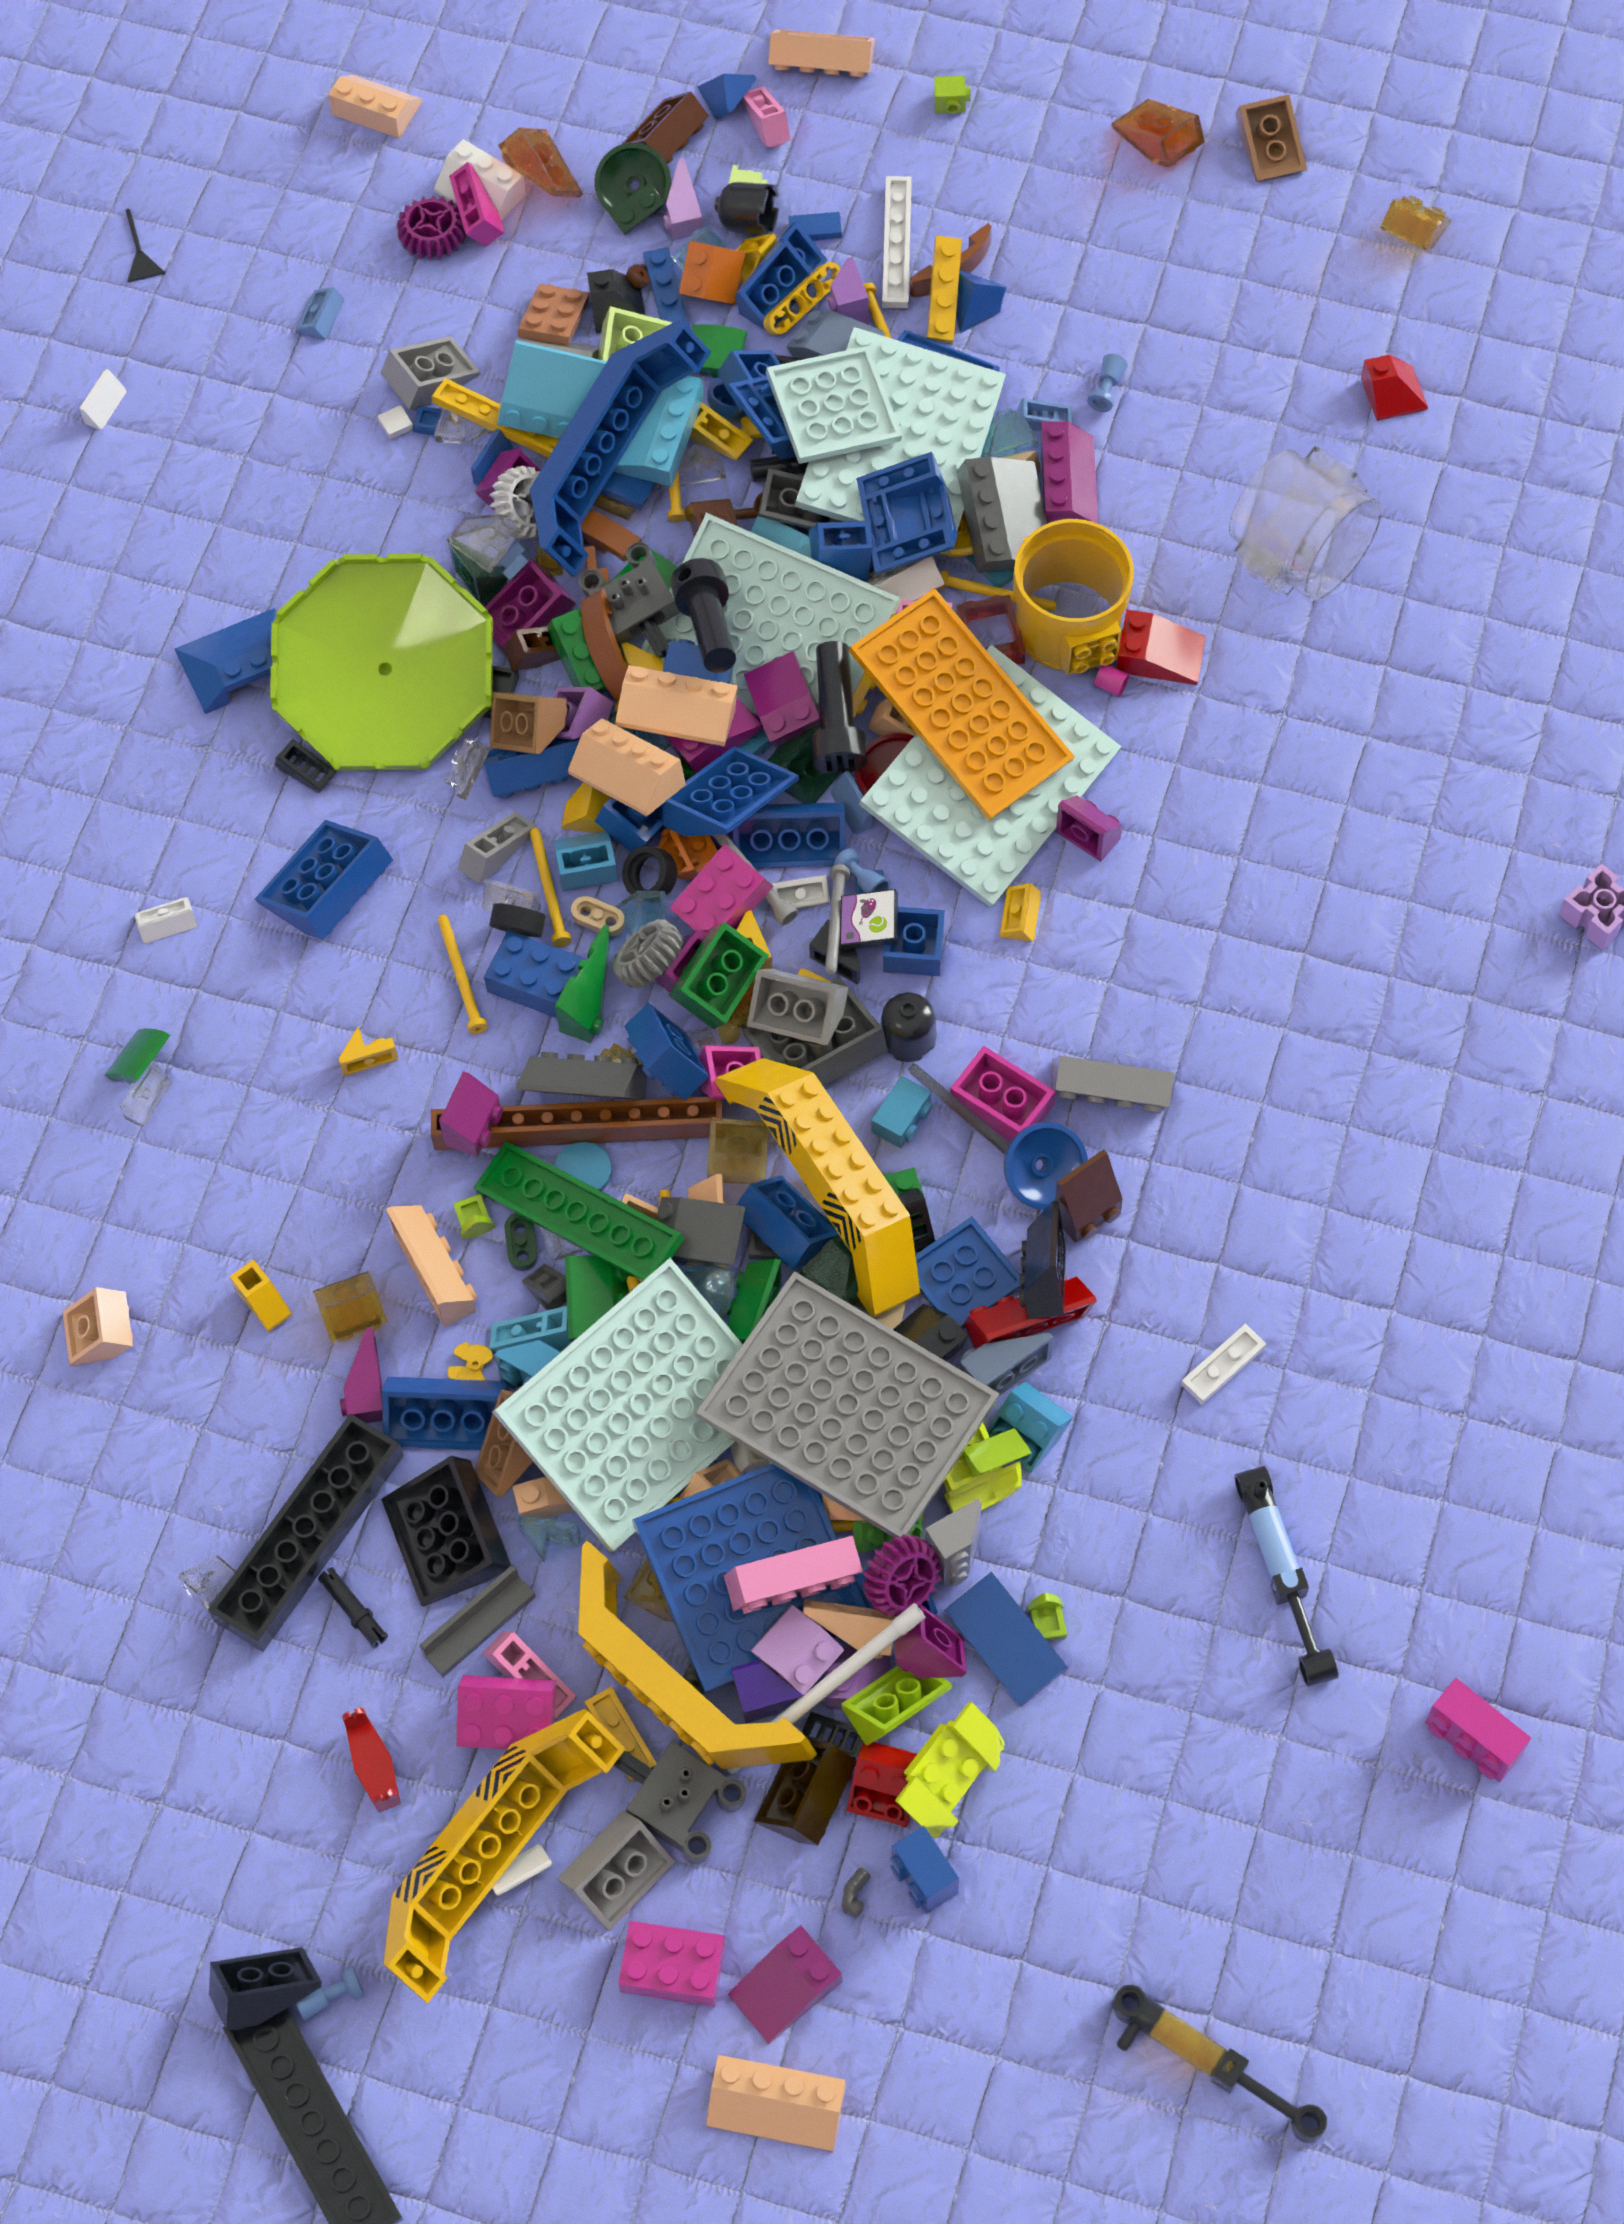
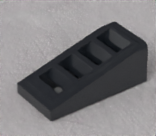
M294 739L288 743L275 759L274 765L318 793L336 775L334 769ZM293 755L298 757L293 763L289 761ZM302 761H305L306 764H305L304 767L300 770V769L298 768V765H299ZM311 766L315 767L316 769L308 776L306 772ZM320 772L325 773L319 782L314 780Z
M914 1188L898 1194L897 1197L910 1215L920 1213L910 1217L912 1227L923 1223V1225L912 1229L913 1237L926 1233V1236L914 1240L915 1253L936 1240L925 1197L918 1188Z
M811 1711L801 1733L808 1740L825 1742L822 1741V1738L828 1727L832 1731L826 1743H833L838 1732H840L843 1736L837 1747L857 1761L864 1742L854 1726ZM817 1722L821 1724L816 1738H813L810 1734ZM852 1737L854 1741L850 1750L845 1749L848 1738Z

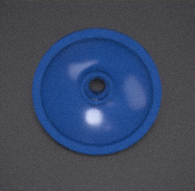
M1039 1122L1029 1125L1012 1139L1007 1148L1004 1158V1175L1007 1185L1013 1195L1025 1205L1045 1210L1052 1201H1055L1057 1181L1088 1160L1087 1152L1080 1138L1064 1125L1053 1122ZM1038 1160H1041L1043 1163V1166L1040 1170L1036 1168V1162Z

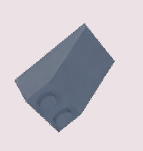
M813 310L807 316V320L801 328L794 333L792 340L786 348L792 357L808 359L846 351L854 327L882 336L885 334L880 329L833 310Z
M1048 1332L987 1343L978 1349L971 1348L961 1357L960 1370L1000 1393L999 1396H1001L1051 1359L1053 1335Z

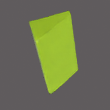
M1015 1428L970 1445L963 1451V1456L972 1477L1031 1454L1029 1447Z

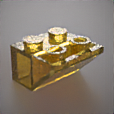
M1409 195V197L1403 196L1402 198L1392 200L1380 229L1424 250H1430L1435 246L1452 219L1445 216L1446 211L1432 206V208L1422 205L1423 200Z

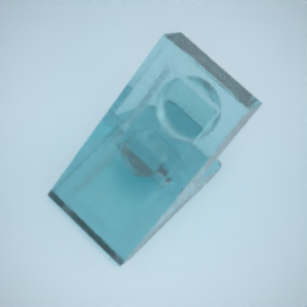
M518 1516L517 1522L520 1532L543 1562L546 1561L549 1541H553L554 1544L559 1546H570L571 1543L579 1544L581 1532L577 1522Z

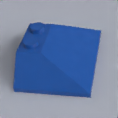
M767 375L730 383L727 386L728 390L779 459L796 457Z
M932 451L856 478L865 521H870L872 558L877 575L954 549L957 531L948 489Z
M275 608L174 648L205 714L229 705L230 701L227 692L271 675V666L273 665L271 657V623L276 618Z

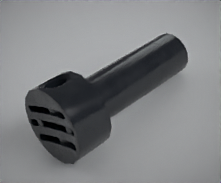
M690 559L680 564L670 579L675 604L681 613L691 617L701 658L706 670L713 673L725 672L735 664L736 654L723 612V607L729 598V589L724 571L718 563L711 559Z
M840 641L824 642L816 647L821 730L815 732L810 739L813 747L812 766L815 770L828 774H843L845 771L854 772L866 766L868 758L865 751L866 734L863 730L854 727L849 646Z

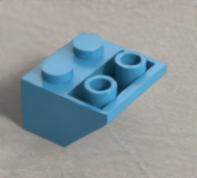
M606 831L553 840L563 891L618 881L609 833Z
M540 1340L497 1350L494 1356L501 1377L500 1380L507 1381V1386L513 1389L516 1387L520 1388L556 1357L560 1351Z
M1024 1382L1009 1393L987 1432L989 1437H993L1015 1428L1031 1451V1454L1015 1461H1020L1021 1466L1032 1473L1060 1440L1073 1416L1030 1384Z

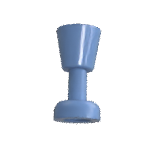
M1107 354L1103 357L1100 374L1101 387L1100 389L1093 390L1087 399L1091 408L1100 412H1108L1112 409L1114 398L1110 394L1111 387L1118 383L1128 367V363L1123 357L1116 354Z
M852 848L843 850L836 857L833 866L837 864L847 866L850 869V874L857 878V884L864 893L890 890L891 882L889 879L870 869L864 870L858 865L860 861L859 855Z
M353 1966L344 1970L343 1981L325 1989L321 1986L318 1990L296 2002L304 2022L329 2006L328 2001L348 1992L353 1999L364 1997L361 1984Z

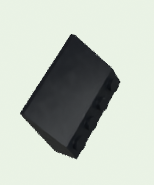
M451 1455L381 1498L421 1606L425 1607L485 1583L511 1566L471 1460Z

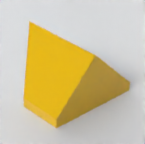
M774 233L745 239L736 249L737 251L746 252L741 274L742 284H744L777 243V237Z
M583 782L566 802L561 828L590 833L605 831L594 820L611 797Z

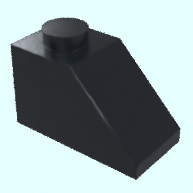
M828 919L809 944L810 958L823 966L826 965L830 924ZM839 939L836 973L858 984L860 982V965L856 949L842 950Z

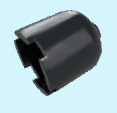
M732 182L726 185L720 197L717 196L714 206L715 212H718L721 225L733 232L755 236L767 235L768 231L773 232L779 208H774V197H779L777 187L773 184Z
M905 992L890 998L883 1007L880 1022L885 1035L887 1052L892 1054L894 1059L898 1061L913 1062L921 1060L923 1055L934 1048L936 1042V1017L933 1006L925 997L917 993Z

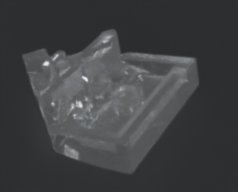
M443 408L434 437L436 442L462 444L464 442L468 448L473 440L486 432L489 435L493 431Z
M465 738L459 752L456 751L453 754L451 760L453 765L446 777L445 783L454 786L455 795L461 799L467 800L489 753V749L482 742H474Z

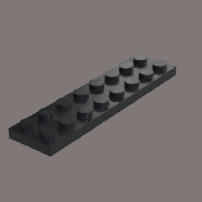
M284 2009L259 2025L246 2027L241 2030L226 2031L223 2026L222 2028L327 2222L329 2224H398L403 2221L402 2215L288 2009Z

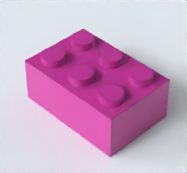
M724 843L669 908L695 931L698 930L706 937L712 927L722 922H726L736 930L745 913L750 910L753 911L774 886Z
M985 1046L981 1048L950 1088V1103L1010 1142L1022 1129L1042 1122L1054 1107L1055 1090Z
M463 1675L458 1685L456 1746L508 1749L511 1744L554 1724L556 1680Z
M1457 1678L1452 1681L1433 1704L1425 1721L1429 1731L1435 1737L1441 1740L1443 1738L1453 1745L1454 1751L1460 1757L1466 1760L1468 1758L1479 1766V1771L1485 1777L1491 1780L1496 1779L1499 1783L1521 1758L1532 1739Z
M629 1921L618 1982L620 1992L715 2007L726 1944L724 1935Z

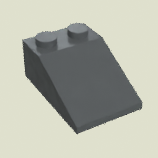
M661 1197L657 1221L681 1233L685 1238L672 1256V1261L675 1263L734 1265L745 1207L681 1197Z

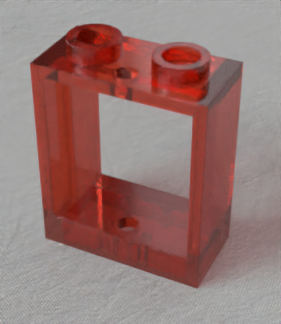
M996 595L989 599L967 601L956 605V614L969 630L968 621L1005 614L1013 642L994 645V647L1015 664L1025 663V645L1010 595Z

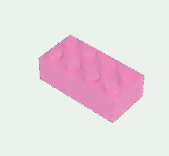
M849 1536L736 1566L723 1576L733 1611L742 1609L743 1613L747 1614L762 1609L761 1607L768 1605L767 1602L772 1601L773 1606L790 1602V1599L796 1598L797 1594L800 1593L802 1598H807L826 1590V1586H830L831 1591L847 1587L850 1583L856 1581L855 1576L862 1573L863 1570L854 1538Z

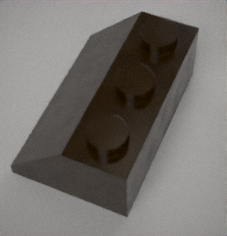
M808 1740L817 1755L812 1760L781 1763L754 1822L796 1842L818 1846L825 1835L826 1828L835 1809L838 1807L841 1795L851 1779L857 1761L833 1743Z

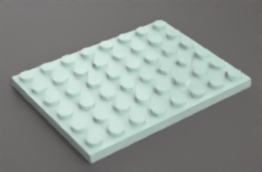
M854 327L846 350L869 346L902 433V439L900 442L810 461L795 502V507L843 522L865 521L856 478L932 451L948 489L957 531L964 511L957 470L965 459L981 457L1006 374ZM951 550L945 551L943 553L950 555Z
M706 513L682 562L684 563L696 558L711 559L718 563L724 571L729 589V598L723 607V612L736 654L730 684L738 685L737 697L756 716H758L744 674L794 651L819 707L816 647L824 642L840 641L846 643L850 649L853 644L888 621L892 614L896 613L901 603V598L708 513ZM683 613L658 626L668 644L670 641L679 642V639H687L698 645L691 617ZM645 639L641 649L655 655L647 639ZM849 652L853 697L865 671ZM662 657V658H660V659H661L662 665H663V667H664V663H665V659H666V658ZM819 728V729H817V730H815V731H813V732H811V733H809V734H807V735H805V736H803V737H805V738H807V739L810 740V739H811V736H812L815 732L821 730V728Z
M990 645L987 649L988 653L1075 756L1073 761L991 821H988L916 734L860 800L858 805L984 904L992 908L1056 829L1058 804L1062 800L1076 795L1082 797L1122 746L994 646Z
M669 1258L493 1410L492 1413L611 1553L636 1531L632 1522L634 1518L662 1508L689 1484V1481L696 1472L705 1469L735 1442V1440L698 1419L696 1411L743 1344L672 1259Z

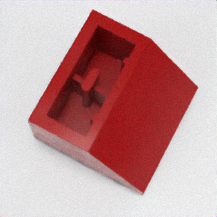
M872 1742L867 1746L863 1743L857 1757L846 1811L907 1827L910 1815L895 1800L908 1783L905 1780L907 1776L904 1774V1771L916 1757L917 1753Z

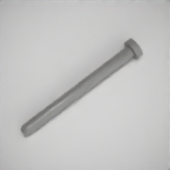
M842 864L834 865L830 870V878L834 883L825 971L829 975H833L837 971L841 896L844 895L845 882L850 878V869Z

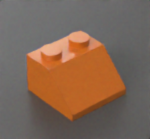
M689 241L679 293L735 305L736 292L739 288L746 252Z

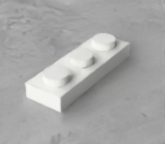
M1245 1323L1182 1380L1181 1385L1203 1405L1266 1348L1267 1344Z

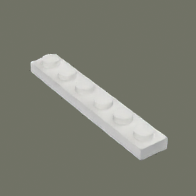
M886 176L882 308H908L912 176Z

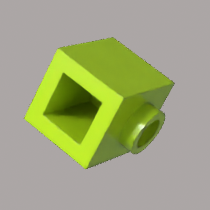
M965 76L934 77L935 114L965 113L966 102H970V86H965Z

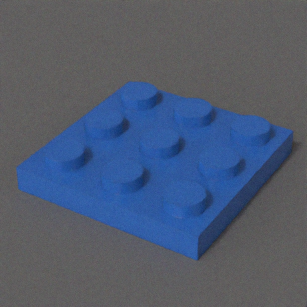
M973 1216L916 1254L920 1293L933 1308L949 1314L962 1329L965 1328L964 1322L972 1309L982 1305H986L987 1309L996 1306L998 1300L1013 1295L1021 1289L1019 1272Z

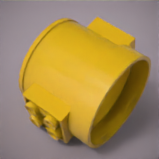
M1064 519L1045 524L1032 532L1027 538H1023V543L1017 552L1014 565L1013 591L1016 599L1014 628L1017 640L1023 650L1038 663L1052 669L1064 670L1065 674L1068 675L1083 673L1089 668L1098 665L1106 666L1118 659L1122 634L1120 628L1122 614L1127 608L1131 597L1134 566L1129 550L1116 534L1106 527L1091 521ZM1062 582L1077 583L1098 592L1109 603L1111 608L1091 617L1065 618L1043 610L1028 596L1051 584Z

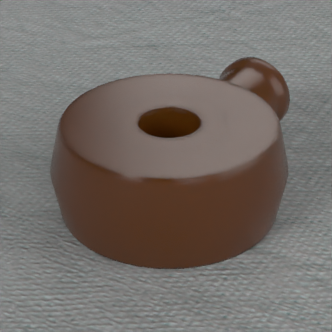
M634 264L626 272L629 282L638 289L646 287L650 281V277L646 272L647 267L644 264Z

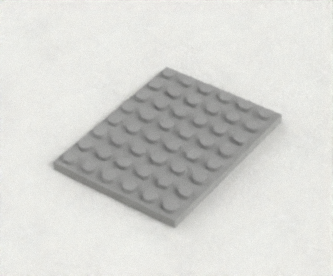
M794 1271L696 1411V1417L890 1536L901 1537L903 1534L909 1535L998 1400L1000 1393Z

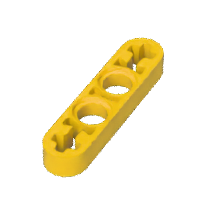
M827 262L818 266L766 315L763 322L766 332L773 336L787 332L831 290L830 285L839 273L840 267L834 262ZM827 270H830V279L821 282L819 279L824 278L827 275ZM809 283L813 284L816 288V296L814 298L808 296L806 292ZM791 300H795L799 305L797 314L792 313L789 309ZM784 315L786 318L782 319L778 324L779 327L775 328V319Z

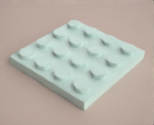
M869 346L767 367L766 375L799 464L901 441L902 433Z

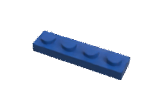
M668 247L643 252V259L650 277V285L659 318L672 323L681 320L690 328Z

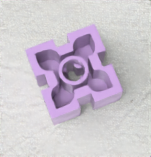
M1602 863L1586 878L1584 887L1578 885L1564 899L1559 913L1574 928L1577 929L1580 925L1586 928L1585 937L1601 950L1617 937L1621 926L1624 928V888L1617 884L1619 877Z

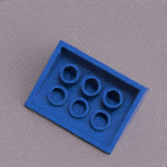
M733 746L688 779L683 788L662 804L664 827L683 836L728 834L798 781L799 775Z
M324 820L258 894L255 900L258 904L301 932L324 940L339 921L349 913L360 897L368 891V888L385 872L393 858L378 837Z

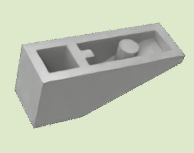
M514 811L465 843L458 870L477 883H482L499 871L527 840L531 829L536 828V825Z

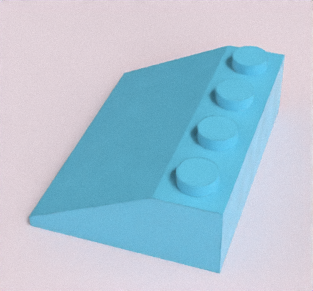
M515 340L499 406L497 425L560 439L607 361Z
M688 375L661 391L614 469V472L670 487L673 486L704 397L701 378Z

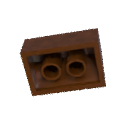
M691 91L668 97L646 117L622 144L641 143L655 149L668 165L673 160L672 155L688 144L687 139L703 128V122L709 115Z

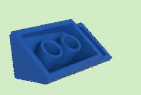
M797 221L790 225L736 292L739 315L764 330L763 322L766 315L818 266L826 263L828 260ZM795 300L790 301L789 309L796 303ZM784 315L780 318L775 319L776 322L774 324V327L779 323V321L784 317Z

